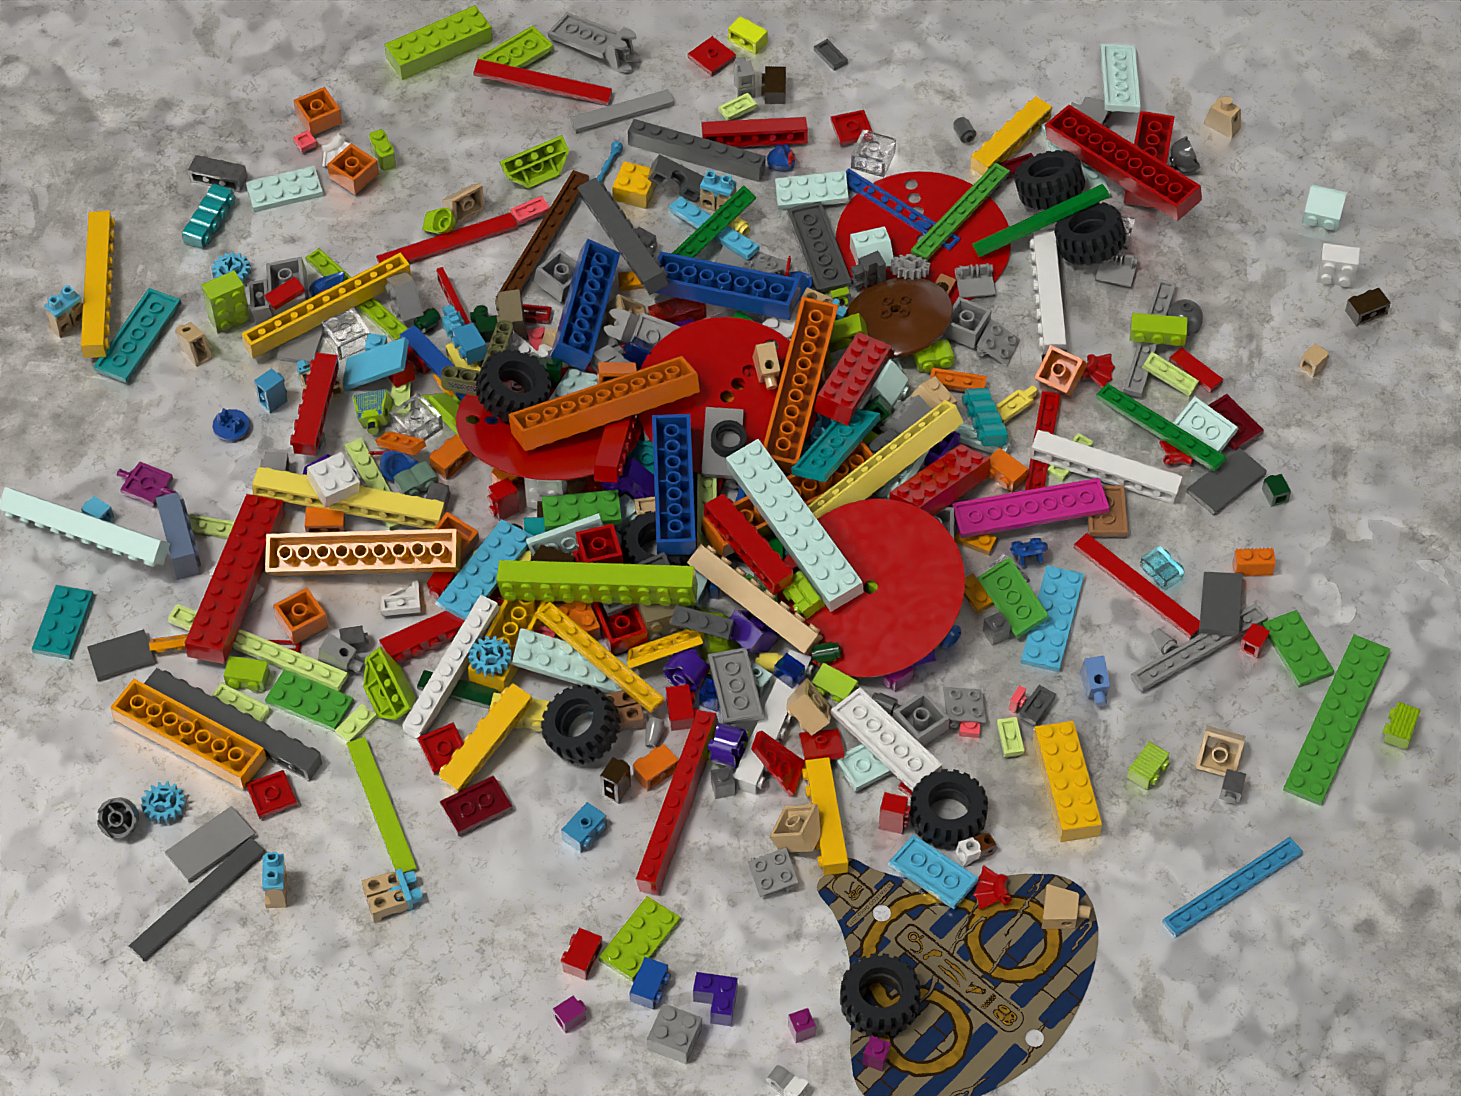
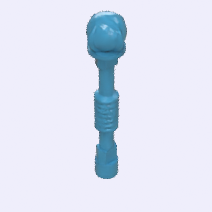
M615 141L611 144V155L605 161L601 168V173L596 178L599 183L603 181L605 173L611 167L613 158L623 151V144L620 141Z

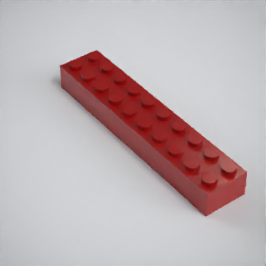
M1067 105L1045 124L1047 140L1061 149L1075 154L1080 161L1176 221H1179L1202 201L1201 185L1071 105Z
M246 494L185 640L187 657L221 664L226 663L266 564V534H278L285 517L283 500Z

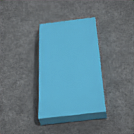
M404 337L348 357L343 377V389L347 391L403 371L405 369L409 340Z
M914 834L889 861L890 867L953 910L979 882L977 876Z

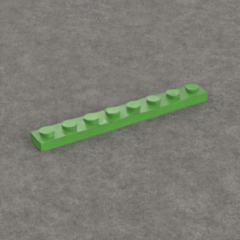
M995 162L911 249V254L916 255V257H923L922 260H928L1009 176L1010 170Z

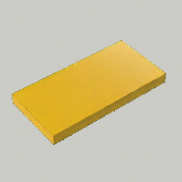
M683 630L630 648L627 656L628 668H633L703 644L704 633Z

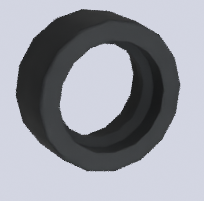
M723 420L713 428L711 447L719 456L726 458L746 446V430L737 421ZM724 431H732L739 435L740 442L734 447H726L718 442V435Z

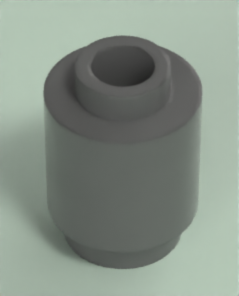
M965 117L957 118L954 121V130L961 142L969 143L973 141L976 137V131L970 121Z
M881 692L879 694L874 693L872 699L891 717L893 716V711L900 707L898 699Z

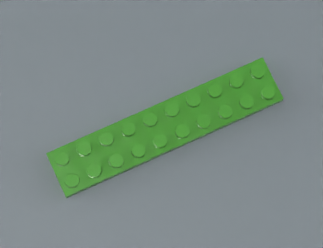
M1353 634L1284 785L1283 791L1321 806L1389 655L1390 648Z

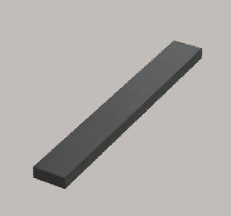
M249 838L129 945V949L144 962L263 856L265 849L252 838Z

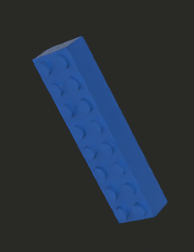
M590 239L586 240L579 252L550 357L563 360L564 363L582 371L585 370L594 353L620 252Z
M661 251L657 258L661 267H664L668 274L666 280L669 285L654 292L656 294L786 320L791 319L801 294L800 279Z
M690 414L652 415L657 555L662 552L665 555L694 554L696 551Z

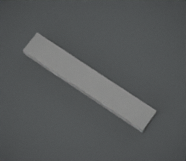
M667 89L570 117V121L575 132L579 133L674 106V100Z

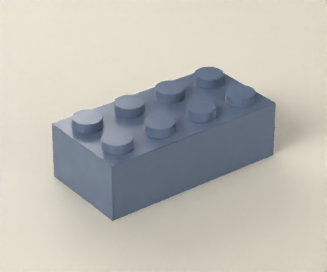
M178 492L156 497L167 542L170 543L169 552L177 580L199 575L198 567L201 566L184 498L180 499Z

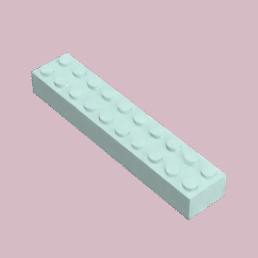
M759 439L726 457L727 469L830 612L864 592L863 582Z

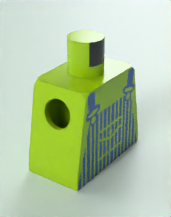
M387 389L353 395L357 419L363 428H367L368 433L376 434L379 431V426L389 423L393 398Z

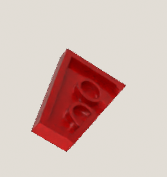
M762 730L757 732L751 750L789 797L793 796L802 774V768L805 765L804 760Z

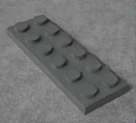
M817 202L787 209L790 224L809 275L812 277L815 291L825 293L844 287H851V279L822 203Z

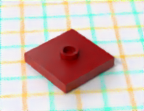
M711 36L689 52L688 58L712 76L736 58V54Z
M864 110L830 117L840 146L874 139L873 131Z
M454 722L417 738L433 775L439 773L445 764L448 765L452 760L451 757L455 750L460 749L464 745Z
M838 728L819 730L812 736L808 732L799 733L804 762L805 760L827 757L830 760L844 758V749Z
M284 770L246 783V788L259 819L298 805Z

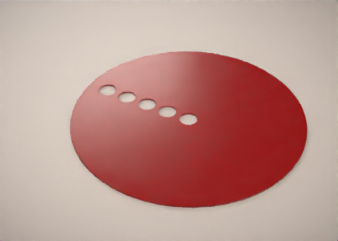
M924 171L899 173L873 183L911 208L919 207L923 209V215L935 223L973 186V184L951 175ZM908 180H914L918 186L915 189H908L904 184ZM868 185L867 187H865V188L862 189V190L867 193V189L870 188L871 186ZM874 189V194L871 196L881 201V198L885 195ZM859 193L846 205L836 230V242L851 278L853 277L851 267L855 266L856 262L850 249V234L885 226L891 241L893 257L911 254V249L918 243L917 237L923 235ZM910 194H918L921 199L917 203H912L908 200V196ZM990 197L953 233L961 238L960 241L950 251L941 246L927 260L930 263L929 275H926L925 278L921 277L922 279L935 283L940 273L956 279L954 269L959 268V266L970 267L972 265L975 267V264L980 266L988 263L989 265L992 264L993 282L997 281L1007 265L1011 243L981 257L977 255L972 246L973 243L1009 227L1003 212ZM889 198L888 202L884 203L893 210H895L896 205H899ZM902 207L901 212H898L908 219L911 214L904 207ZM916 217V220H915V221H912V222L915 223V222L918 221V220H922V221H924V220L921 219L920 217ZM949 237L946 243L950 244L954 239ZM890 268L886 269V280L898 278V274L893 275ZM957 283L949 296L952 306L960 297ZM975 297L963 298V299H966V300L970 301V300L974 299Z
M734 317L702 319L681 326L669 333L653 347L644 360L641 369L683 356L697 372L700 392L639 413L638 418L647 437L653 443L652 415L690 414L692 468L694 473L701 474L706 407L744 409L743 427L747 433L746 445L757 439L764 445L778 387L767 390L766 383L759 382L757 372L754 376L747 377L743 374L742 370L748 365L755 368L753 354L756 345L774 340L778 343L776 352L780 374L776 381L779 387L790 340L761 323ZM736 378H740L745 382V386L743 389L736 390L732 387L731 382ZM817 389V393H816V397H815V401H814V405H813V409H812V413H811V417H810V421H809V425H808V429H807L805 441L808 439V437H809V435H810V433H811V431H812V429H813V426H814V424H815V421H816L817 413L814 412L813 410H814L815 403H816V399H817V396H818V389ZM730 391L734 395V399L729 403L723 402L720 399L721 393Z
M562 368V378L568 369ZM500 380L509 390L517 393H526L524 388L519 390L513 389L512 383L514 381ZM556 388L550 389V394L546 401L549 400ZM466 394L459 404L456 414L458 435L466 448L489 466L511 475L536 480H570L594 475V463L606 425L589 429L587 432H581L569 438L554 441L551 444L539 446L534 450L525 451L511 433L510 425L502 421V418L497 417L499 422L496 424L485 422L486 418L494 416H492L490 411L487 412L484 409V404H480L479 396ZM470 416L478 417L480 421L478 423L471 424L466 421V418ZM639 418L635 422V431L632 432V442L629 443V453L626 454V457L632 452L641 434Z
M867 499L848 503L818 518V522L863 582V587L868 581H875L878 586L874 593L868 594L864 591L832 612L825 605L809 618H805L804 622L807 625L813 624L820 629L819 634L823 638L819 644L831 641L839 643L841 658L825 664L850 677H877L903 670L931 653L953 627L959 615L965 593L963 560L958 546L948 530L936 518L919 507L890 499ZM788 553L784 563L792 569L798 567ZM785 589L777 593V602H785L791 607L789 611L795 614L796 611L793 608V605H795L792 599L790 601L787 600L782 593ZM812 657L811 662L821 667L822 664H818L817 661H813Z

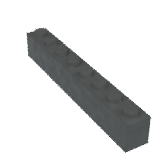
M633 119L627 131L628 145L756 182H760L765 172V155Z

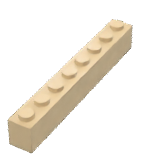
M700 544L687 563L690 566H694L695 570L793 646L810 656L811 650L815 649L814 645L819 644L823 638L819 634L820 629L813 624L807 625L804 622L805 618L799 613L793 614L790 612L789 609L791 607L783 601L777 602L774 599L775 595L767 589L764 592L760 588L761 584L753 578L751 580L746 578L747 573L739 567L733 568L731 566L732 562L725 556L720 558L716 555L718 551L710 545L706 547Z

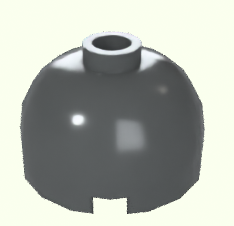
M1187 136L1173 144L1171 148L1172 156L1169 157L1173 167L1177 166L1182 172H1192L1201 168Z
M1182 299L1173 303L1169 308L1167 316L1187 317V336H1190V333H1197L1201 329L1203 312L1196 302Z
M122 797L109 799L102 803L97 812V825L107 837L124 838L131 834L138 826L139 812L135 804L129 799Z

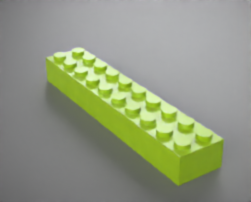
M499 560L496 579L502 599L508 601L525 600L533 602L535 600H544L546 602L564 601L566 603L577 601L587 604L602 602L604 604L622 603L625 605L639 603L642 605L660 604L662 606L680 605L688 607L696 605L698 589L694 566Z

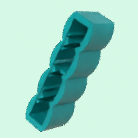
M217 184L211 185L206 196L200 202L198 209L193 213L190 222L182 232L183 243L202 249L210 243L213 233L219 229L220 222L227 216L230 206H233L236 197L234 196L233 189Z
M987 387L965 389V393L962 395V404L967 409V416L972 420V427L977 432L978 441H981L984 447L1006 445L1007 430L1002 423L1001 416L997 411L995 402L992 400L989 389Z

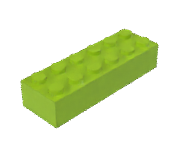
M476 5L385 43L386 59L403 80L493 41L492 27Z

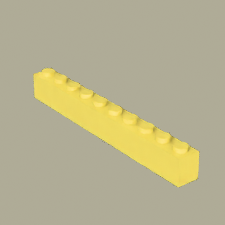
M944 400L808 505L816 519L835 508L870 497L894 476L900 474L903 469L913 464L921 455L927 453L930 448L941 442L948 434L955 431L964 423L956 405Z
M269 467L257 468L252 483L253 495L309 507L325 508L309 483L307 475L274 470ZM362 485L359 487V493L325 508L344 511L346 514L429 530L434 529L445 513L444 502L439 500L373 489Z

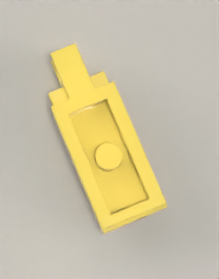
M1032 385L1025 391L1018 389L996 405L1003 424L1034 402L1038 391L1035 386Z

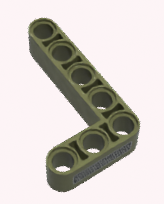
M502 320L497 323L482 367L489 356L494 355L498 351L510 350L513 341V324L510 321ZM445 366L441 370V386L447 391L477 396L475 384L480 371Z

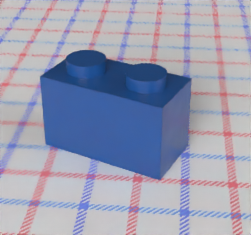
M645 957L629 992L630 1002L654 1009L656 1003H660L662 999L663 986L668 985L671 974L668 972V965Z

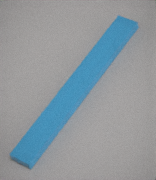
M1291 837L1287 838L1164 918L1162 923L1176 938L1300 857L1303 851Z

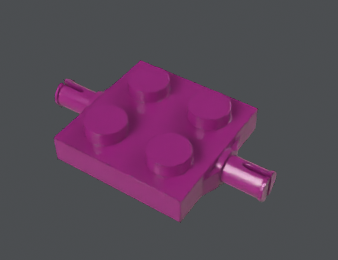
M139 462L130 472L122 469L117 471V476L126 479L120 489L121 494L153 507L157 503L156 497L176 493V491L168 488L173 480L172 474L143 462Z

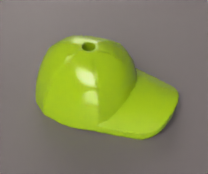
M448 208L428 211L425 214L422 229L436 234L449 233L457 224L456 217Z

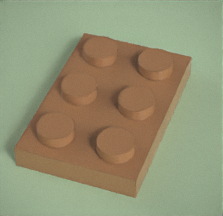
M1102 485L1110 508L1109 513L1087 516L1089 535L1092 537H1127L1128 527L1124 485Z

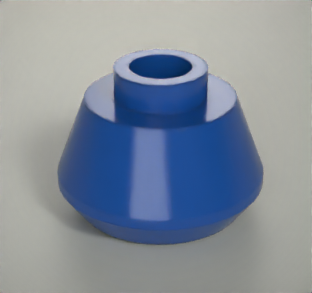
M953 625L947 636L940 643L943 648H951L959 640L962 633L960 626Z

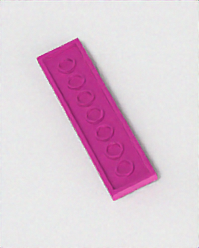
M1100 478L952 503L951 506L954 507V518L960 538L1109 513L1110 509Z

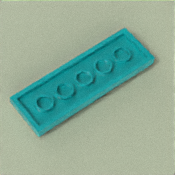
M148 288L110 342V348L106 350V357H100L94 365V371L127 383L181 305V299Z
M858 408L848 426L834 420L791 468L792 475L826 482L880 421V413Z

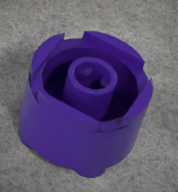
M688 648L671 656L663 668L665 670L663 674L673 686L689 684L690 692H695L707 675L710 665L698 656L696 650Z
M718 723L715 729V738L711 739L708 745V750L711 751L710 761L736 768L746 749L744 748V741L748 742V731L739 727Z

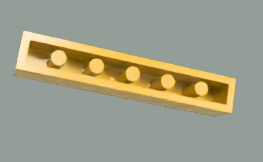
M1036 96L1031 101H1028L1023 109L1017 111L1010 121H1006L1003 127L996 131L989 141H985L982 147L971 155L970 168L983 176L995 162L999 165L1005 162L1041 128V124H1045L1051 118L1052 106Z
M514 683L510 687L507 686L501 693L499 701L494 702L489 708L488 715L479 720L476 730L467 735L464 745L460 749L455 750L449 764H445L440 769V781L456 793L464 790L534 703L532 696Z
M827 757L805 760L802 776L803 780H807L808 784L805 786L806 798L810 797L811 803H808V805L817 804L819 809L821 836L815 847V850L820 852V856H817L818 867L823 869V875L848 872V859L830 759Z

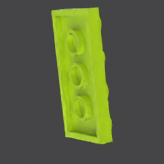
M532 25L479 56L478 59L523 68L554 50V45Z
M646 896L600 954L599 961L633 982L644 958L651 959L681 921V917Z

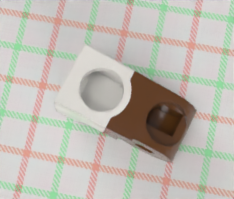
M984 833L958 842L955 853L962 865L966 867L971 865L972 861L983 858V856L992 855L997 851L998 846L990 833Z

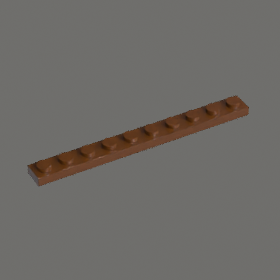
M575 170L571 172L499 292L519 289L521 294L579 198L580 193L577 187L588 182L589 175Z

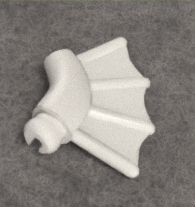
M341 132L337 133L330 143L322 145L324 153L323 167H326L333 158L350 145V143L345 141L346 136L344 133L343 135H341Z

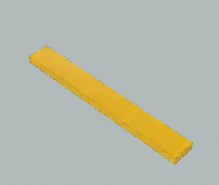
M548 602L536 612V617L647 711L652 713L664 702L665 698L551 602Z

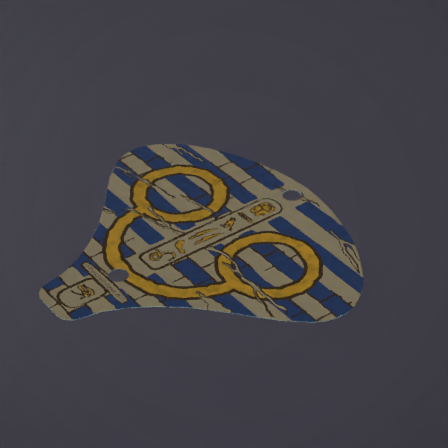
M847 858L848 872L824 875L818 881L817 892L832 910L842 930L850 965L853 962L858 963L859 958L863 956L869 958L870 954L877 953V956H882L883 953H886L891 958L897 956L901 958L900 962L906 961L910 965V970H915L921 985L919 1011L911 1025L907 1024V1029L903 1032L898 1030L894 1036L890 1037L889 1034H884V1038H879L891 1043L890 1055L883 1071L863 1065V1053L870 1036H867L863 1030L861 1032L855 1030V1024L851 1025L850 1054L853 1077L857 1087L864 1096H982L1018 1077L1044 1057L1062 1037L1084 998L1095 966L1098 924L1093 904L1087 893L1081 886L1066 877L1054 874L1008 875L1006 888L1012 898L1011 903L1004 906L998 901L982 910L978 909V900L973 896L977 884L953 910L908 878L875 870L853 858ZM1047 884L1077 892L1079 894L1078 905L1090 906L1089 919L1077 917L1076 926L1071 929H1042ZM884 905L890 909L891 916L886 921H878L872 914L874 908ZM883 983L871 984L860 993L864 1001L880 1008L889 1007L900 999L899 993L893 987ZM1028 1031H1040L1044 1037L1043 1043L1037 1047L1030 1046L1025 1040V1035Z

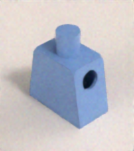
M1105 657L1085 658L1080 675L1087 699H1094L1096 706H1103L1107 704L1106 696L1110 689Z

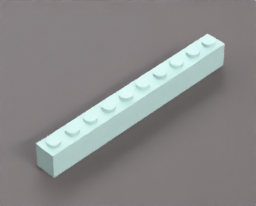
M5 487L0 501V510L5 511L4 515L15 518L17 515L20 516L19 520L31 523L32 520L35 522V526L46 529V526H49L52 532L61 534L62 531L66 532V537L72 539L80 537L82 538L81 542L90 545L93 542L97 543L96 547L108 550V547L112 548V553L121 556L124 553L129 554V559L135 561L143 559L144 564L155 567V564L163 565L170 543L15 489Z

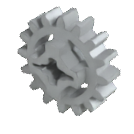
M899 255V257H894L891 260L890 271L893 272V275L898 274V278L921 279V277L925 278L926 275H929L930 263L927 262V259L922 260L923 257H916V255Z

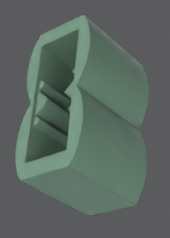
M427 461L420 462L411 469L401 471L393 477L399 492L410 496H419L422 492H427L430 482L439 483L437 475Z

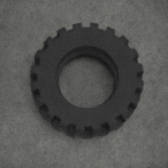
M1065 150L1046 151V153H1039L1034 157L1031 156L1027 161H1023L1018 166L1014 174L1019 199L1025 206L1035 210L1049 209L1081 194L1085 187V178L1079 158Z
M1098 202L1057 221L1054 229L1057 245L1062 257L1068 262L1076 263L1079 266H1083V264L1092 266V264H1101L1102 261L1110 260L1112 256H1116L1119 253V250H1122L1126 242V232L1121 213L1114 206L1105 202Z
M503 350V352L498 351L494 355L489 356L486 362H484L476 380L475 391L476 395L479 396L480 404H484V409L487 412L490 411L495 418L499 417L502 418V421L507 422L509 420L508 414L546 402L551 389L550 376L548 372H545L546 368L544 365H540L539 360L535 357H530V354L526 352L524 354L520 353L519 350ZM500 380H512L520 384L526 393L511 391Z
M647 511L645 515L640 514L636 516L635 521L631 520L627 524L628 527L623 531L621 544L624 564H637L655 556L642 549L646 543L656 540L655 512ZM693 554L666 555L670 565L690 566L687 562Z
M585 684L582 687L574 685L572 689L568 687L561 694L557 693L552 702L549 701L547 704L548 709L547 711L544 710L542 715L544 718L541 721L542 736L546 740L545 743L561 759L571 764L583 765L585 761L589 764L594 762L596 758H602L606 751L609 752L612 749L611 745L616 743L618 739L616 735L620 733L621 726L619 723H621V717L618 714L617 707L598 688ZM593 712L594 716L589 728L581 735L569 737V729L573 721L581 714Z
M941 769L939 773L933 771L930 773V777L925 775L914 787L910 803L911 825L915 828L918 836H923L922 840L926 843L932 842V846L937 848L944 846V849H950V847L955 846V849H957L958 842L981 835V831L984 830L988 811L986 791L983 786H979V781L976 778L971 779L970 774L966 772L961 774L959 770L955 769L953 771ZM941 799H953L963 804L968 812L956 819H945L936 815L930 806Z
M877 953L870 954L869 958H866V956L859 958L858 963L853 962L849 966V970L845 971L840 989L841 1011L844 1016H847L846 1021L850 1025L855 1024V1030L858 1032L863 1030L870 1037L872 1034H877L878 1038H884V1034H889L890 1037L894 1036L898 1030L903 1032L907 1029V1024L911 1025L919 1011L921 985L915 970H910V965L906 961L902 963L900 962L901 958L897 956L891 958L886 953H883L882 956H877ZM883 983L893 987L899 993L900 999L889 1007L880 1008L868 1004L861 997L860 993L871 984Z

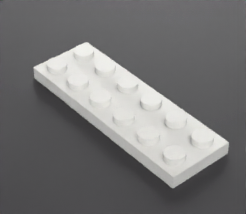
M858 688L831 709V715L912 792L916 784L921 781V778L925 775L930 777L931 772H938L942 769V764L863 689Z

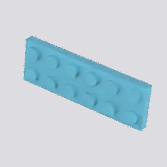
M501 519L436 601V605L466 620L479 596L482 595L489 598L497 588L496 579L499 560L518 561L528 548L526 539L533 537V535Z
M1046 565L1038 600L1050 618L1028 632L1021 664L1055 672L1060 671L1084 573Z

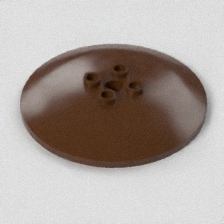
M899 277L874 284L861 292L847 308V314H845L844 318L859 313L866 322L868 336L891 345L888 358H898L920 352L938 341L951 323L953 309L948 294L936 283L922 278L904 279V277Z

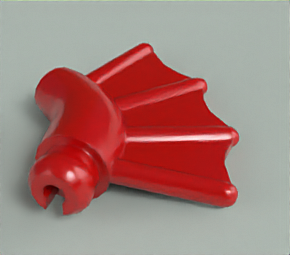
M1112 354L1088 355V365L1081 379L1090 377L1103 388L1108 381L1113 379L1111 372L1115 369V366L1111 361Z
M1159 441V444L1167 454L1163 457L1165 465L1192 464L1193 458L1166 441Z
M982 866V872L978 877L979 882L973 894L978 900V909L982 910L998 901L1004 906L1009 905L1012 898L1006 888L1008 877L1004 874L998 875L988 867Z

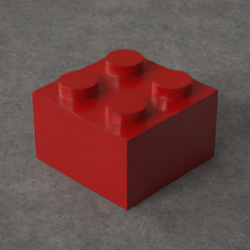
M613 524L575 532L576 546L581 563L623 564V555Z

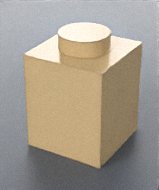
M1314 344L1301 356L1299 368L1314 377L1327 365L1330 353L1323 347Z

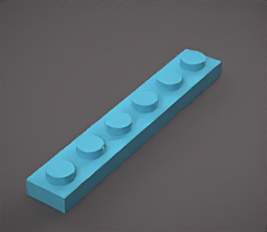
M681 196L669 205L671 213L697 229L712 216ZM729 226L714 238V240L747 261L760 250L758 244Z

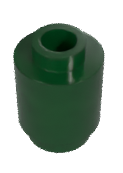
M428 308L423 311V316L414 318L413 326L415 325L422 333H425L437 325L441 320V316L435 308Z
M831 641L814 645L815 649L811 650L813 661H817L818 664L837 661V658H841L838 642L834 643Z

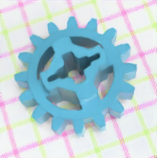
M232 251L231 255H228L225 252L224 257L219 255V260L213 261L214 265H211L213 278L235 270L242 283H245L244 278L249 279V274L251 273L250 261H247L246 256L242 257L241 253L235 255L234 251Z
M450 304L442 307L444 316L441 318L447 337L453 338L452 330L464 326L465 323L460 312H456L454 306Z
M486 636L484 641L479 638V644L473 643V649H469L468 657L471 668L476 669L477 674L484 672V677L488 673H491L492 677H494L495 672L501 675L502 668L507 670L508 664L511 663L512 653L509 650V644H504V639L497 641L496 636L492 640Z
M169 781L165 785L158 782L157 787L150 786L151 791H144L146 797H141L143 803L141 807L145 817H149L151 822L157 819L158 824H161L162 820H165L168 824L170 818L174 821L177 820L175 815H182L181 809L186 808L185 795L181 788H177L175 783L170 786Z

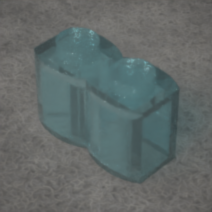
M1158 546L1141 558V568L1163 590L1166 591L1183 579V566L1171 559V555L1166 549Z

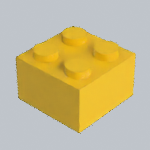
M623 161L612 186L613 199L616 202L647 209L657 185L648 180L650 167Z

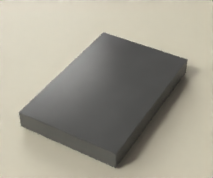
M144 629L87 646L98 681L155 664Z

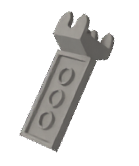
M566 12L547 32L550 39L602 59L606 57L611 67L619 72L628 73L632 71L630 64H627L629 61L633 63L641 62L640 56L633 51L632 40L636 39V33L626 27L616 31Z
M616 308L609 312L613 318L618 319L614 322L615 326H604V331L613 338L629 343V348L649 354L661 339L680 326L642 312L639 316Z

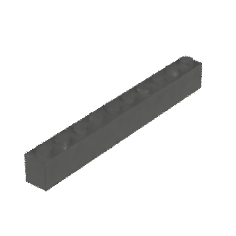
M595 177L577 187L582 200L648 294L651 295L669 285L666 277H668L664 267H661L657 257L653 258L654 255L651 249L647 248L644 239L640 237L638 231L633 227L631 221L627 219L623 210H620L618 203L613 199L611 193L607 191L603 182L599 183Z
M156 668L144 683L260 745L265 750L267 760L307 781H310L322 765L321 755L317 749L303 745L300 740L288 737L283 731L271 728L264 721H257L249 713L238 711L235 706L221 702L218 697L206 694L199 687L194 688L184 679H177L166 670L162 671Z

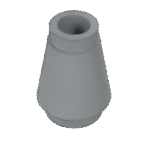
M1160 628L1152 632L1151 636L1162 654H1167L1178 648L1177 640Z
M649 718V721L646 722L645 746L647 748L653 749L657 747L665 729L663 720Z

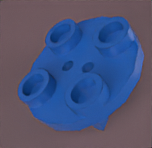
M223 408L222 412L218 413L213 420L212 428L219 439L236 443L247 434L251 425L248 416L243 411L237 409L226 410Z
M1032 538L1030 542L1024 543L1022 541H1014L1011 543L1010 553L1017 555L1020 566L1025 565L1024 557L1027 555L1036 554L1037 561L1041 563L1043 562L1042 552L1048 550V544L1041 542V538Z

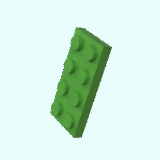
M618 490L542 497L545 531L556 529L598 513L603 525L622 524Z
M1010 557L977 577L998 611L1003 613L1011 625L1010 629L1017 639L1050 618Z
M1297 610L1262 622V626L1270 631L1269 640L1298 688L1334 674L1333 667Z
M285 669L265 698V704L332 732H335V729L340 725L354 702L351 696Z

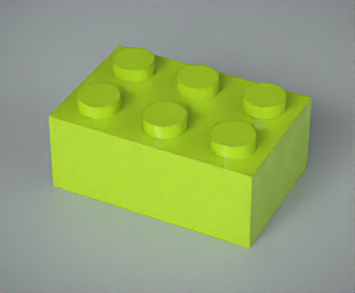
M235 270L201 284L208 319L217 333L226 331L251 319L244 285Z

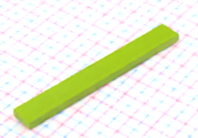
M320 248L305 257L306 262L322 277L344 271ZM346 272L344 281L351 278V276ZM374 297L356 306L392 341L400 339V334L408 329Z
M362 737L347 742V749L394 869H402L403 873L416 872L415 862L366 738Z

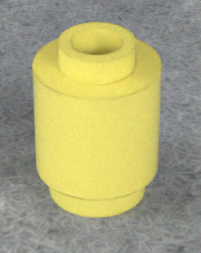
M740 216L728 225L745 237L751 229L749 223Z
M759 653V657H755V663L768 672H778L783 666V654Z

